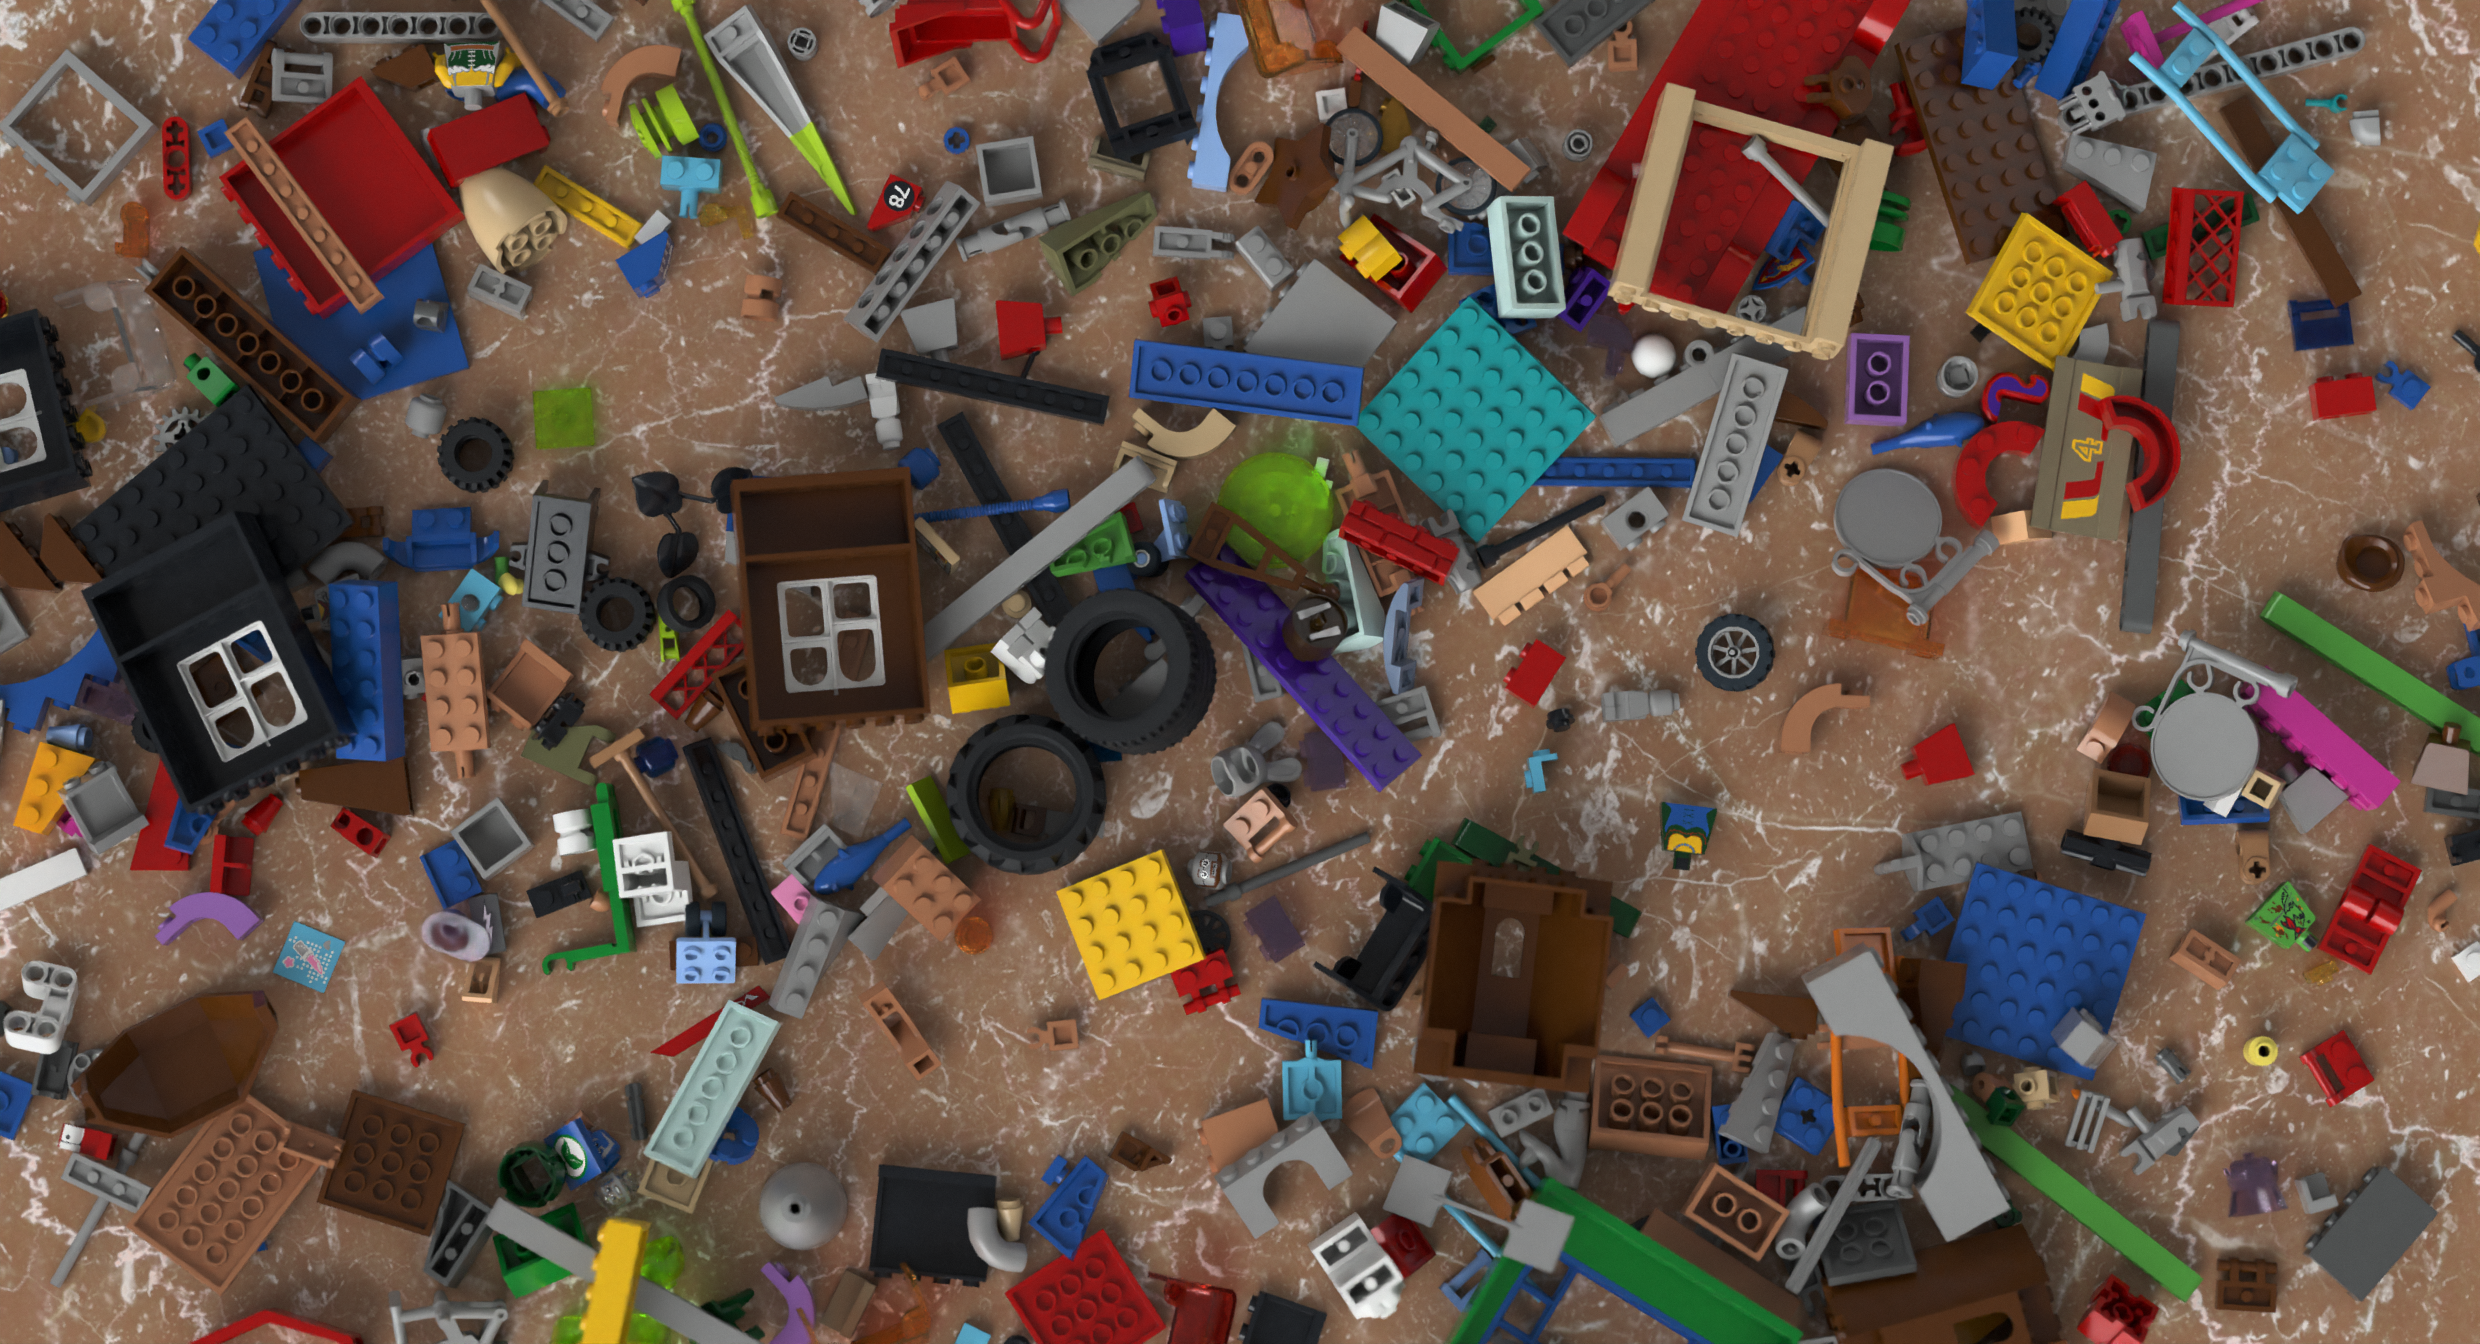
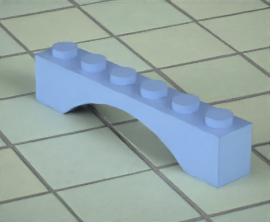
M1218 12L1217 20H1211L1209 37H1213L1214 42L1212 49L1207 48L1205 65L1210 66L1208 77H1202L1200 90L1201 94H1205L1204 105L1198 104L1196 122H1201L1200 133L1194 136L1191 149L1197 151L1195 162L1189 161L1187 178L1192 179V187L1221 192L1227 191L1231 159L1223 147L1218 133L1216 104L1220 88L1227 74L1235 63L1248 52L1252 17Z

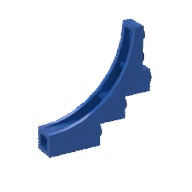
M99 628L83 649L67 663L52 672L26 682L0 685V699H5V714L8 708L10 709L6 720L14 723L13 729L30 734L31 729L40 731L52 699H54L52 705L69 710L71 705L80 708L91 675H93V682L109 687L110 682L119 684L122 676Z

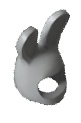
M1266 723L1253 735L1247 744L1228 747L1219 751L1212 758L1210 765L1212 777L1218 789L1225 796L1240 797L1265 782L1285 783L1300 778L1302 765L1297 759L1286 758L1266 764L1262 755L1283 739L1284 730L1279 723Z

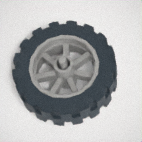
M1727 614L1717 617L1704 627V631L1697 639L1698 644L1697 648L1695 647V656H1697L1696 663L1698 669L1701 670L1702 676L1707 681L1722 690L1734 692L1750 690L1759 683H1762L1773 668L1774 664L1772 663L1775 658L1773 638L1769 635L1767 628L1752 617L1741 614ZM1730 632H1743L1735 646ZM1724 634L1729 643L1728 648L1716 645ZM1747 636L1753 640L1755 647L1742 648ZM1714 649L1726 652V657L1716 663ZM1756 652V659L1753 665L1744 658L1745 653ZM1730 659L1732 660L1731 674L1724 672L1720 668ZM1737 660H1740L1749 670L1737 674Z

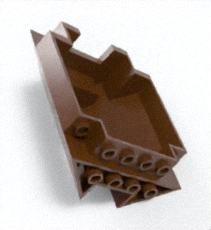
M1471 859V865L1438 861L1413 1074L1589 1094L1592 1060L1598 1059L1614 917H1609L1613 882L1576 877V871L1559 870L1558 875L1547 874V868L1530 866L1529 871L1518 870V864L1500 863V868L1488 867L1489 861ZM1507 918L1518 920L1524 928L1519 978L1491 975L1496 929L1498 924Z
M2022 1223L1915 1250L1913 1254L1916 1260L1917 1272L1829 1286L1827 1277L1820 1279L1827 1306L1823 1307L1830 1335L1836 1336L1838 1344H1958L1953 1324L1994 1312L2006 1313L2013 1322V1331L2010 1337L1994 1344H2067V1339H2061L2059 1331H2062V1325L2058 1314H2054L2051 1302H2054L2051 1287L2045 1285L2046 1282L2051 1280L2046 1272L2044 1261L2041 1256H2038Z

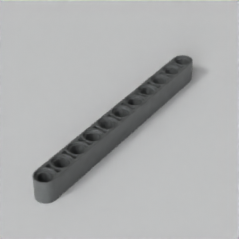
M2149 318L2146 331L2140 398L2152 406L2158 407L2172 421L2180 322ZM2137 439L2133 480L2142 471L2144 463L2143 448ZM2165 495L2154 504L2135 513L2130 502L2119 622L2120 631L2150 634L2152 630Z

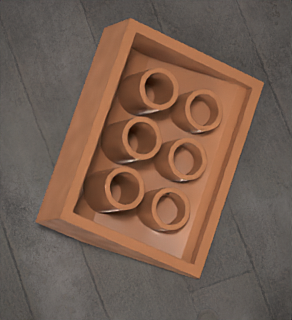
M1598 1055L1594 1066L1588 1149L1705 1160L1710 1136L1712 1066Z

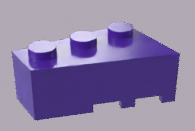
M1156 0L1158 9L1163 8L1165 16L1160 17L1164 34L1169 33L1174 58L1206 51L1207 42L1199 0Z

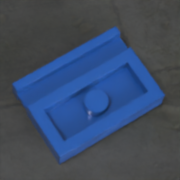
M456 840L420 856V860L444 910L484 892L467 855Z

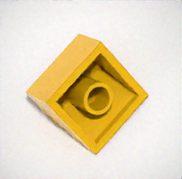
M998 642L944 650L952 714L1010 706L1005 664L990 652Z

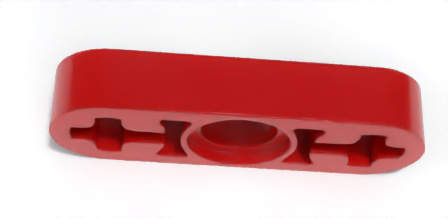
M173 116L166 119L162 125L163 189L170 199L182 202L187 200L192 193L191 130L185 120ZM176 123L183 129V132L178 133V142L180 144L184 143V147L179 145L169 147V143L175 144V137L169 132V129H174ZM176 151L182 152L185 156L184 163L179 167H173L169 162L170 155ZM170 171L174 173L185 172V175L179 174V182L185 186V189L180 190L179 195H176L171 190V186L176 185V176L170 175Z

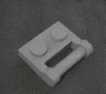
M273 49L271 56L273 65L272 101L322 104L332 97V53L322 52L321 55L290 53L284 52L283 49ZM284 64L320 66L321 74L285 72Z
M1425 686L1374 702L1395 726L1426 717L1428 725L1402 733L1411 743L1430 736L1432 738L1441 736Z

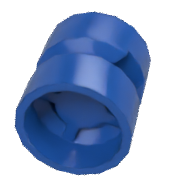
M379 330L367 340L366 348L359 347L348 357L373 385L386 375V368L393 369L404 359L401 353Z

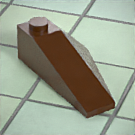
M1901 958L1898 981L1899 998L1905 1002L1913 1016L1908 1021L1911 1025L1915 1024L1920 1029L1927 1044L1923 1045L1924 1050L1929 1049L1939 1064L1945 1049L1943 1039L1947 1028L1952 1029L1955 1019L1951 1018L1957 1002L1961 1003L1964 995L1968 964L1922 958ZM1906 1057L1909 1079L1924 1080L1915 1064Z

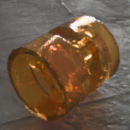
M971 916L964 918L958 923L954 932L956 945L961 951L969 955L977 956L984 954L993 943L994 934L991 926L979 917Z

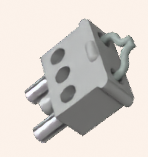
M2099 71L2096 77L2074 87L2071 95L2057 101V106H2059L2060 110L2075 103L2078 104L2079 107L2071 110L2070 113L2074 120L2082 116L2085 117V120L2070 127L2073 136H2076L2088 129L2095 132L2117 120L2123 121L2126 115L2124 110L2127 104L2126 93L2129 90L2126 84L2120 85L2115 79H2108L2105 72ZM2111 83H2113L2118 89L2123 90L2121 95L2123 101L2122 104L2120 103ZM2082 90H2088L2090 95H2084ZM2093 102L2097 107L2091 108L2089 103ZM2095 116H2102L2103 121H2098Z

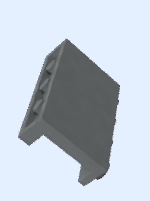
M2385 1166L2371 1167L2362 1177L2364 1183L2358 1190L2352 1189L2343 1199L2345 1205L2338 1213L2333 1211L2323 1224L2326 1227L2319 1235L2314 1233L2304 1245L2307 1249L2303 1255L2312 1259L2348 1291L2347 1294L2355 1301L2362 1302L2438 1214L2436 1210Z

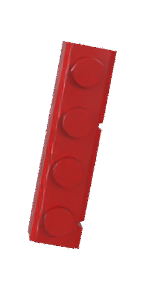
M1355 499L1339 529L1338 537L1441 586L1445 585L1459 558L1460 548L1451 539L1434 537L1430 535V531L1421 525L1413 527L1405 523L1400 515L1393 512L1386 514L1378 510V507L1368 500L1361 502Z

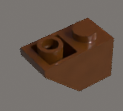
M417 43L409 45L402 50L403 54L394 58L391 56L382 58L376 62V67L371 69L378 80L413 92H418L441 81L435 73V64L424 44L419 46Z

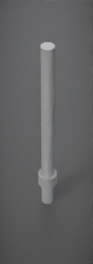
M135 1132L127 1148L123 1147L118 1158L120 1160L115 1170L126 1174L130 1165L134 1166L139 1157L137 1153L147 1137L146 1134ZM98 1197L51 1279L50 1283L58 1288L62 1286L110 1201Z

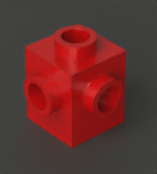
M1177 276L1149 284L1153 297L1152 301H1148L1153 318H1159L1162 328L1190 320L1187 308L1192 307L1187 290L1182 291Z

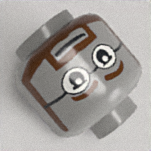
M1201 850L1197 852L1194 859L1189 860L1187 874L1189 877H1192L1193 884L1196 887L1219 890L1231 880L1232 862L1222 852Z

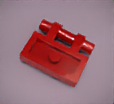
M1223 947L1206 953L1207 958L1170 972L1179 997L1191 993L1193 1001L1183 1004L1186 1015L1197 1011L1200 1014L1207 1011V1007L1220 1002L1223 1004L1228 1003L1232 997L1241 994L1238 984L1229 987L1225 985L1224 980L1234 976V973ZM1212 984L1216 985L1218 991L1202 997L1199 989Z

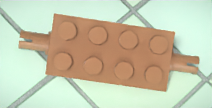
M1359 449L1351 453L1355 463H1353L1349 453L1342 455L1341 457L1352 479L1349 481V485L1334 491L1344 517L1355 499L1361 502L1368 500L1373 502L1378 507V510L1386 514L1389 512L1396 513L1404 519L1405 523L1411 525L1389 470L1386 469L1373 475L1371 472L1368 473ZM1357 546L1379 599L1397 592L1404 582L1420 576ZM1423 604L1416 608L1418 614L1426 610ZM1412 609L1411 616H1414L1416 612L1415 609Z
M453 602V604H441L444 630L437 634H424L420 638L431 752L452 751L455 753L457 778L461 779L463 777H476L473 751L475 749H488L491 747L481 633L480 631L467 632L464 631V628H461L460 602Z

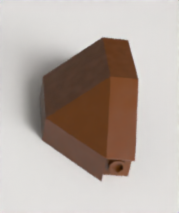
M263 990L201 993L123 1030L70 1085L84 1107L85 1121L172 1139L245 1103L278 1030L277 1013Z

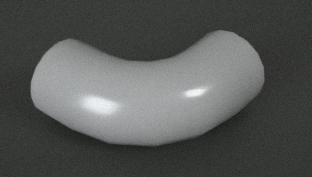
M344 541L327 547L314 558L306 569L326 585L333 583L338 575L347 570H354L367 580H375L386 568L388 559L364 543Z
M1816 1182L1811 1183L1787 1206L1786 1209L1790 1213L1776 1234V1252L1780 1257L1793 1260L1803 1255L1805 1251V1237L1809 1226L1820 1213L1831 1205V1197L1822 1185Z
M969 1208L967 1223L969 1239L977 1255L992 1267L1004 1271L1022 1272L1027 1262L1026 1246L1023 1243L1005 1241L1000 1236L997 1229V1209Z

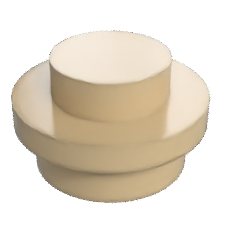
M1019 590L1003 602L1002 607L1009 617L1019 619L1030 611L1031 599L1025 591Z

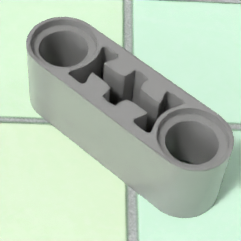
M1893 1173L1866 1174L1862 1181L1863 1184L1875 1185L1874 1178H1877L1876 1190H1864L1863 1196H1860V1192L1856 1191L1851 1202L1899 1199L1886 1194L1883 1189L1884 1182L1889 1178H1893ZM1827 1175L1821 1178L1818 1184L1825 1188L1828 1181L1834 1180L1838 1183L1840 1189L1847 1175Z

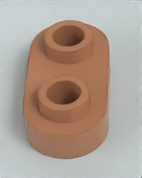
M1254 142L1247 147L1229 173L1228 185L1232 192L1237 195H1248L1259 184L1271 167L1274 159L1273 150L1267 143ZM1261 153L1265 159L1263 162L1258 163L1254 160V155ZM1239 177H1246L1248 183L1245 186H1240L1237 183Z

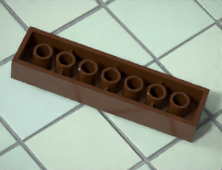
M181 246L144 290L314 441L325 444L361 402L362 399L192 250Z

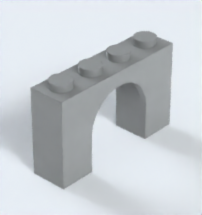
M1312 1111L1305 1116L1299 1117L1283 1131L1272 1135L1268 1141L1259 1147L1248 1151L1244 1157L1235 1163L1225 1166L1220 1173L1214 1176L1255 1239L1279 1224L1278 1219L1263 1196L1265 1179L1277 1165L1290 1160L1305 1161L1314 1167L1328 1190L1353 1175L1351 1169Z

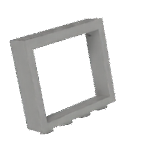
M68 49L62 53L0 123V130L4 132L1 138L13 149L19 145L25 151L22 156L35 168L38 164L42 165L47 170L44 174L45 177L56 186L60 183L65 185L69 189L65 193L78 205L83 201L89 207L159 130ZM69 67L139 126L84 189L80 188L14 130Z

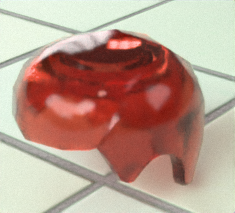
M2133 742L2119 744L2110 752L2107 759L2108 771L2146 778L2150 776L2153 765L2148 751L2143 746Z

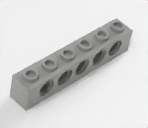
M946 181L843 320L863 336L878 342L981 203L961 186Z

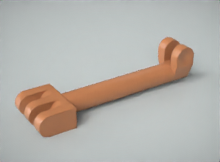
M1657 1035L1654 1053L1667 1055V1052L1732 1062L1731 1071L1751 1074L1752 1068L1741 1067L1742 1061L1752 1063L1754 1057L1743 1055V1049L1755 1051L1756 1045L1735 1042L1734 1051L1669 1041V1037Z

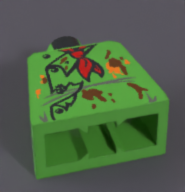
M2288 881L2282 882L2245 921L2249 927L2283 949H2289L2296 942L2306 952H2309L2319 942V939L2308 930L2316 920L2315 915Z

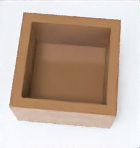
M2093 768L2086 789L2083 835L2141 845L2149 824L2151 778Z

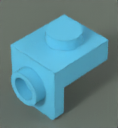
M1550 749L1533 751V757L1527 759L1529 770L1524 771L1526 788H1532L1533 794L1546 791L1541 763L1558 759L1557 753L1550 754Z

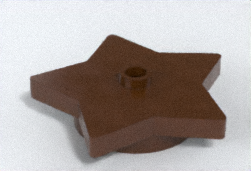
M1324 123L1318 125L1298 141L1279 137L1275 139L1272 171L1254 200L1255 203L1261 206L1278 208L1286 226L1293 230L1299 228L1306 213L1317 208L1326 198L1330 189L1339 183V179L1335 174L1334 160L1328 153L1332 128Z

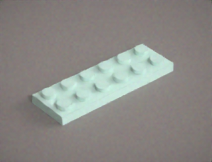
M728 1000L643 1153L653 1160L696 1179L781 1025L779 1022Z

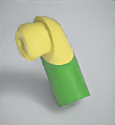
M494 557L496 584L509 595L514 596L515 594L523 593L524 581L516 579L509 573V557Z

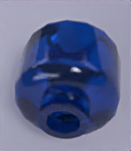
M658 735L636 746V757L633 758V761L641 774L645 772L649 778L653 779L675 768V760L678 759V753L669 738L664 739Z

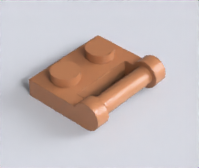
M1264 786L1233 814L1223 826L1246 850L1248 857L1253 862L1259 863L1265 858V853L1287 832L1291 833L1298 827V822L1271 791ZM1276 816L1280 824L1257 844L1252 837Z

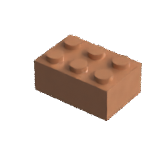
M913 835L902 844L872 877L882 889L940 942L981 900Z
M1710 1163L1683 1205L1680 1213L1751 1259L1759 1262L1790 1211L1719 1165Z

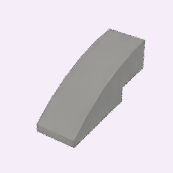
M826 376L774 397L778 407L801 411L838 410L869 401L860 376L832 386L829 377Z

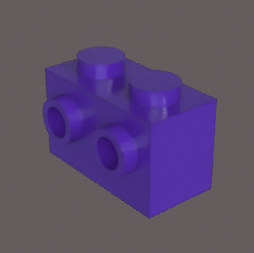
M1582 265L1581 268H1576L1568 279L1570 283L1564 290L1566 309L1555 316L1569 328L1578 332L1583 330L1608 296L1610 286L1609 280L1593 268Z

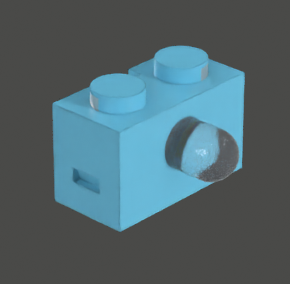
M471 568L447 603L460 602L461 628H464V631L481 632L487 623L484 617L489 610L493 612L497 610L504 599L501 596L504 591ZM441 611L438 616L443 619Z

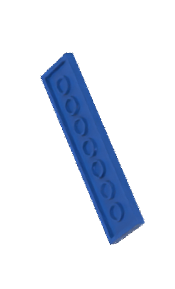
M1135 339L1129 397L1358 426L1365 367Z

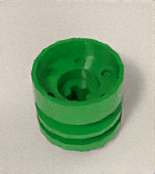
M1883 190L1869 250L1882 252H1901L1903 250L1906 231L1894 225V223L1908 221L1909 215L1903 211L1910 210L1911 200Z

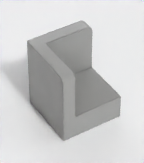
M2323 1172L2294 1180L2305 1214H2313L2339 1206L2335 1194H2330Z

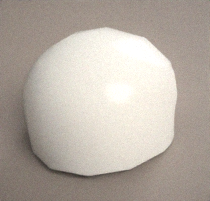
M1649 333L1643 334L1634 341L1630 357L1636 370L1652 379L1662 377L1673 369L1676 361V352L1673 344L1665 336Z

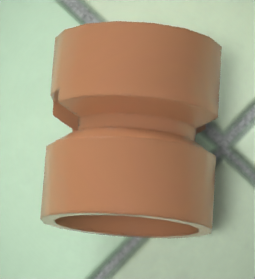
M746 275L744 293L748 296L742 300L740 316L756 321L777 322L780 305L776 302V299L781 297L783 281L769 276Z

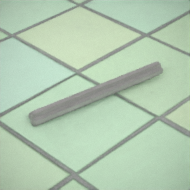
M1868 1137L1788 1279L1786 1288L1789 1291L1798 1294L1803 1288L1882 1147V1143L1876 1138Z

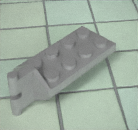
M2019 811L1903 834L1902 858L1876 864L1874 872L1877 875L1905 871L1913 891L1917 892L1970 881L1976 861L2010 872L2033 869L2022 813Z

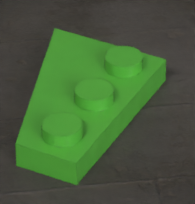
M1121 511L1112 515L1049 566L1051 573L1057 578L1138 561L1126 517Z

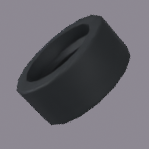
M693 575L677 577L666 583L658 593V614L663 623L674 631L681 633L692 632L708 624L714 616L716 607L714 593L709 584L700 577ZM681 587L689 588L699 600V615L693 620H684L674 609V592Z

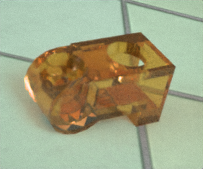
M128 202L120 210V219L124 223L123 243L115 242V254L119 258H149V212L138 202Z

